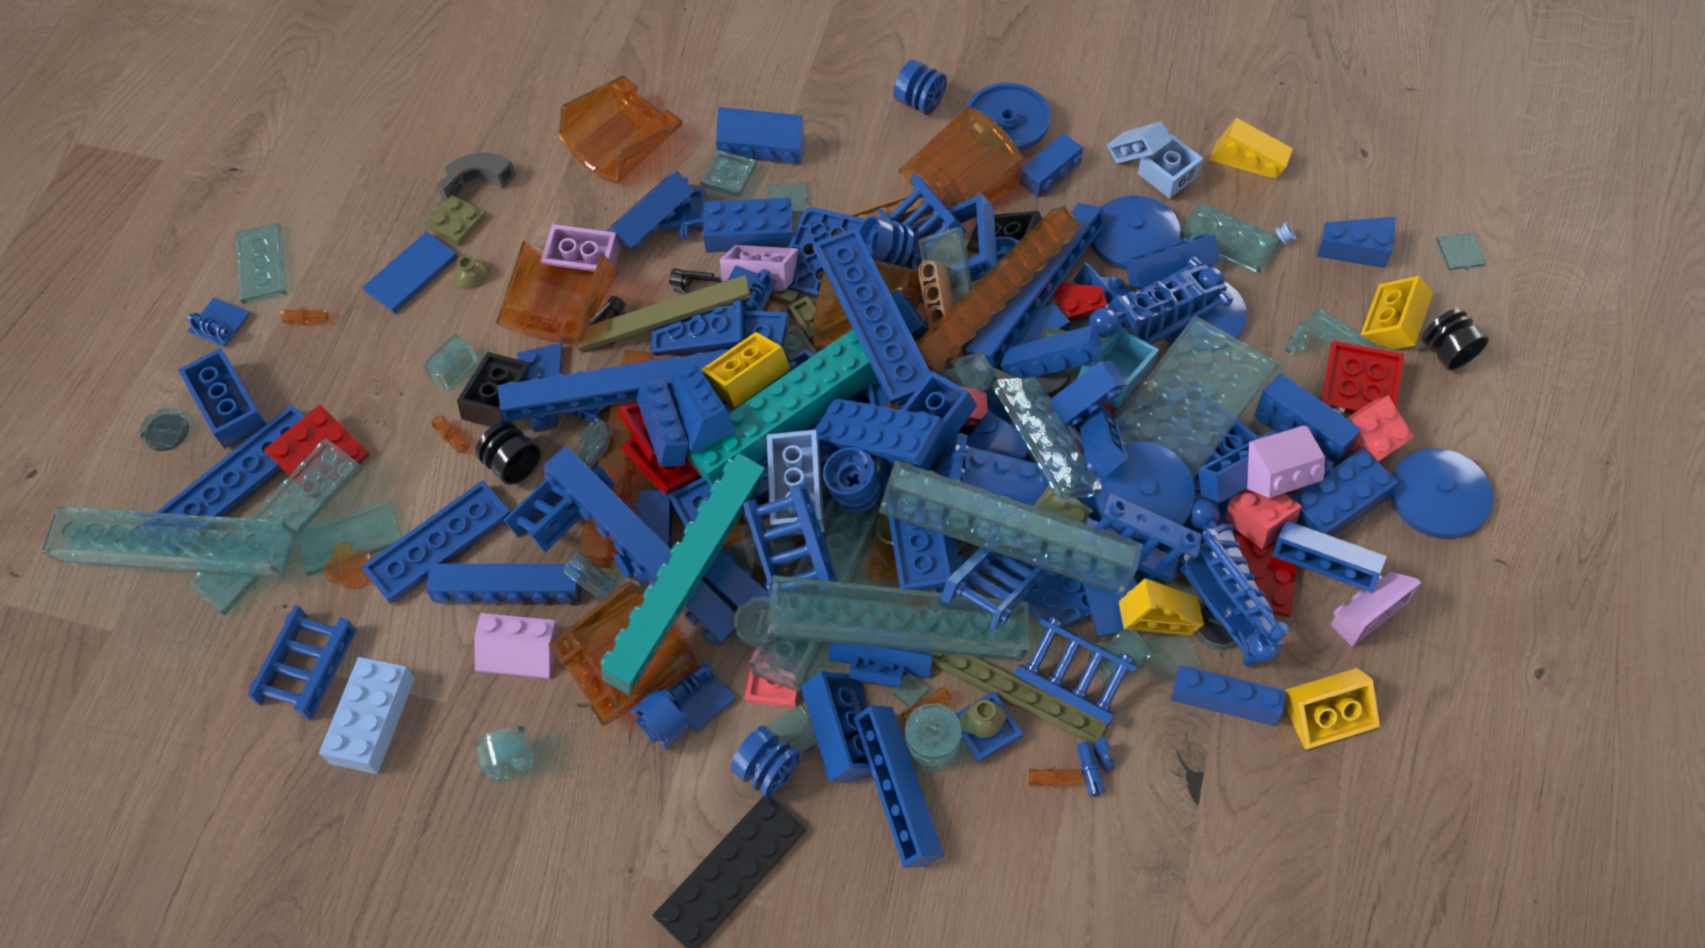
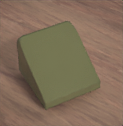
M786 288L784 291H774L771 295V300L789 305L798 301L801 292Z

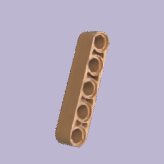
M925 260L919 266L918 272L935 365L941 372L959 373L964 367V356L948 270L943 263ZM935 268L934 275L932 276V270ZM939 291L938 298L936 299V292ZM941 313H943L942 321H940ZM947 335V342L945 344L944 338ZM951 358V366L949 367L948 361Z

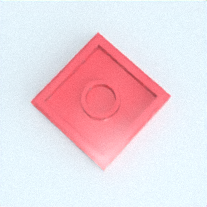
M753 652L745 702L796 707L803 657Z

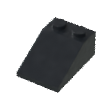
M1039 210L995 214V238L1004 236L1020 241L1026 247L1028 253L1027 262H1033L1040 251L1048 231ZM976 224L966 247L968 251L979 253L978 224Z
M487 352L457 399L461 419L489 427L504 421L497 385L525 381L530 368V362Z

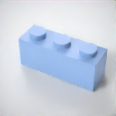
M1160 121L1125 131L1106 146L1117 164L1153 155L1172 140L1167 128Z

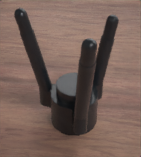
M673 268L669 276V284L675 286V292L685 295L690 293L684 288L690 286L692 278L721 282V278L714 277V273Z
M611 296L606 304L587 322V326L596 324L603 315L611 319L626 314L623 311L625 308L624 301L617 296ZM615 342L610 343V346L613 347Z

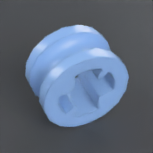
M1287 222L1283 223V227L1276 228L1279 238L1285 245L1289 244V240L1296 239L1294 231Z

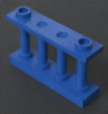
M915 173L910 178V181L915 185L913 192L890 215L882 208L878 212L890 222L897 221L919 198L925 197L922 200L923 203L903 222L912 227L929 209L932 210L934 208L933 214L913 233L914 242L910 259L918 266L926 260L924 256L948 233L951 234L954 231L962 237L967 230L930 186ZM944 220L943 226L918 250L914 245L938 221L942 222Z
M597 466L592 471L610 489L615 486L602 467ZM545 480L503 520L517 537H520L528 530L527 534L539 549L546 553L583 516L578 511L580 508L574 502L570 504L565 498L553 507L552 505L562 496V490L557 485L553 487ZM544 513L547 514V515H546L541 521H539L537 524L534 523V522H535L540 516H542Z
M806 483L789 488V497L761 506H757L756 499L743 503V516L750 525L767 578V591L773 596L774 601L785 597V589L814 580L819 582L821 587L837 581ZM788 507L796 508L799 517L797 521L767 531L765 530L761 516ZM798 531L804 533L806 539L805 546L773 555L769 540ZM804 556L812 558L813 570L781 579L777 568L778 564Z
M1109 493L1102 513L1103 519L1097 522L1087 518L1079 539V543L1171 583L1175 579L1179 557L1183 553L1194 558L1198 556L1202 535ZM1113 522H1117L1127 528L1120 533L1109 526ZM1139 532L1150 537V539L1144 543L1132 537ZM1161 542L1173 549L1166 553L1155 547Z
M995 534L947 579L940 598L950 604L956 597L960 598L962 596L994 615L990 625L992 630H995L1001 623L1006 624L1012 611L1035 587L1039 588L1046 577L1043 574L1046 563L1042 561L1034 571L1002 553V550L999 548L1003 539ZM991 562H998L1026 579L1021 582L993 566ZM987 573L1011 587L1014 591L1010 594L979 576V574ZM974 584L1000 599L1003 603L999 606L967 586Z
M294 605L292 611L287 614L285 624L256 679L251 682L247 696L260 706L266 696L294 704L293 709L300 717L311 721L357 630L348 619L341 617L333 627L308 620V616L299 605ZM301 628L330 636L327 644L322 649L295 641ZM289 651L318 659L314 669L310 672L283 663ZM278 673L306 681L305 687L298 695L271 686Z
M1050 616L1049 619L1041 618L1039 624L1047 627L1031 662H1027L1026 665H1018L1014 675L1098 720L1110 724L1116 714L1111 711L1112 706L1110 704L1127 670L1129 669L1133 672L1138 670L1139 666L1134 664L1136 659L1123 652L1117 655L1064 628V622ZM1056 633H1059L1071 640L1054 675H1050L1048 678L1040 673V666ZM1082 645L1094 651V654L1078 686L1071 690L1063 685L1065 682L1063 678L1079 646ZM1106 657L1117 663L1118 666L1101 700L1098 699L1097 702H1094L1087 698L1088 693L1086 692L1103 658Z

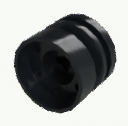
M1461 307L1449 310L1439 316L1425 329L1421 339L1424 344L1429 346L1430 351L1438 352L1437 359L1449 371L1456 370L1472 361L1489 343L1488 336L1477 325L1472 326L1473 319L1467 316V313Z
M502 421L484 432L475 448V456L488 469L492 470L494 475L504 484L513 485L526 479L533 472L541 458V449L512 422Z

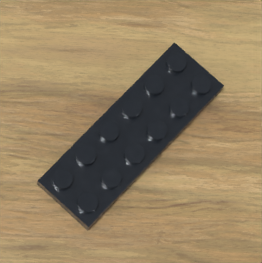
M763 796L654 912L652 917L684 948H700L806 832V828L775 800Z

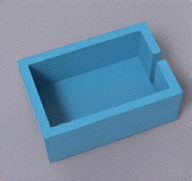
M1118 327L1117 331L1102 344L1099 360L1082 365L1079 377L1100 361H1113L1127 386L1120 390L1121 394L1117 398L1105 402L1118 409L1152 371L1159 349Z

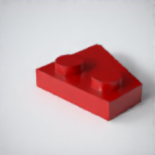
M1061 283L1055 291L1060 311L1070 322L1091 316L1095 310L1105 308L1107 305L1102 287Z

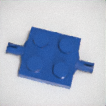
M693 188L694 192L690 195L692 199L683 207L678 205L674 209L676 213L669 220H662L663 230L680 229L679 238L684 240L685 236V240L689 238L688 229L703 227L704 201H706L705 188Z
M958 433L941 453L938 468L932 474L936 496L943 498L948 492L953 491L958 483L962 482L965 474V469L962 468L963 460L969 454V446L966 445L968 436Z

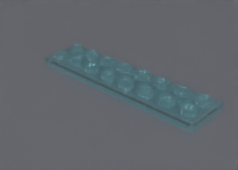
M325 437L188 585L220 613L226 615L362 466Z

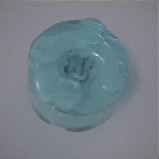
M518 726L519 731L511 732L510 727L495 730L482 736L481 743L478 741L474 743L483 776L492 777L493 781H501L508 778L509 772L518 770L519 773L534 768L533 762L535 757L526 727Z

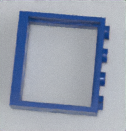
M982 194L949 208L960 223L977 217L980 254L947 268L951 290L998 271L993 205ZM926 218V219H924V220H922V221H920V222L915 223V224L911 227L913 233H914L928 218ZM944 220L942 222L938 221L914 246L919 250L922 247L921 241L933 236L943 226ZM909 257L907 261L908 293L919 303H922L924 301L918 272L921 263L917 266Z

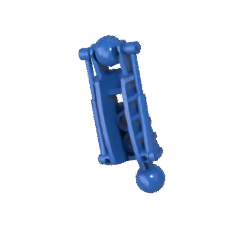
M1191 257L1188 260V266L1165 279L1143 287L1138 292L1132 291L1125 296H1115L1105 308H1099L1091 314L1089 326H1094L1099 337L1106 338L1112 336L1117 331L1119 324L1124 323L1129 329L1128 333L1153 345L1190 324L1193 319L1220 304H1223V306L1231 305L1233 298L1226 291L1227 286L1224 284L1225 277L1222 271L1216 267H1209L1207 264L1203 265L1197 257ZM1214 299H1217V300L1213 301L1212 303L1206 305V302H1209V301H1212V300H1214Z
M1200 498L1194 501L1192 511L1188 517L1189 522L1195 528L1204 530L1199 554L1196 558L1184 554L1178 562L1176 571L1184 574L1216 620L1222 623L1245 656L1242 658V662L1245 666L1252 667L1257 662H1269L1276 659L1282 650L1283 637L1289 632V628L1283 622L1277 623L1272 614L1274 612L1272 607L1264 598V592L1259 590L1255 584L1254 574L1250 573L1246 564L1247 561L1239 549V542L1234 539L1233 525L1221 524L1217 526L1216 524L1220 517L1218 506L1212 500Z

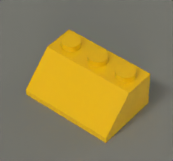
M1420 275L1378 285L1360 334L1362 339L1394 350L1416 345L1434 294Z
M755 332L702 368L701 371L721 399L736 408L757 392L762 391L771 382L782 377L791 368L782 346Z
M1358 668L1285 690L1289 717L1306 750L1380 727L1373 679Z

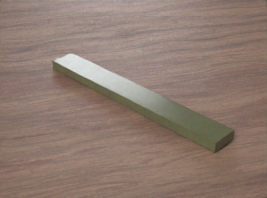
M746 275L577 329L578 349L584 352L711 311L721 306L733 304L734 301L740 299L741 301L749 299L751 295Z
M921 631L911 649L931 653L933 655L931 666L988 694L995 691L1000 700L1084 742H1091L1092 746H1094L1095 741L1103 737L1108 727V724L1044 690L924 631Z

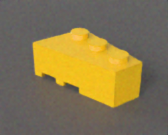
M1235 118L1216 141L1209 161L1276 179L1286 168L1293 148Z
M1148 579L1141 581L1119 601L1124 630L1190 636L1204 625L1198 597Z

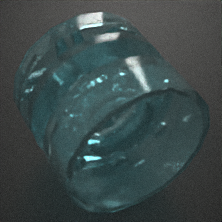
M934 703L922 705L914 710L906 721L905 744L912 763L923 771L938 772L946 770L954 764L959 756L962 728L959 718L951 709ZM929 731H933L934 734L938 733V735L934 736L932 733H929Z

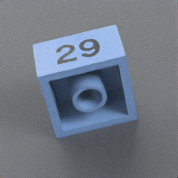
M1172 134L1169 135L1172 141L1156 153L1141 157L1138 175L1169 199L1200 176L1204 159Z

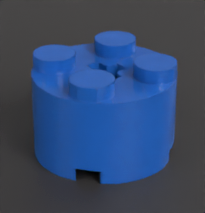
M665 688L661 691L654 689L630 710L631 715L637 713L639 718L635 721L643 732L654 743L658 740L663 743L660 746L663 750H666L689 729L688 723L692 720L684 709L678 710L672 703L674 698Z

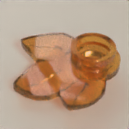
M881 539L877 540L871 545L869 549L870 558L865 563L867 576L875 580L887 578L891 581H899L894 547L888 548L887 544ZM876 566L882 568L879 571L873 570V568Z
M349 541L340 543L333 549L331 560L324 566V577L331 583H342L348 589L364 587L368 584V580L362 573L364 571L361 566L371 560L372 556L363 551L352 552ZM336 567H339L341 572L335 576L333 571Z

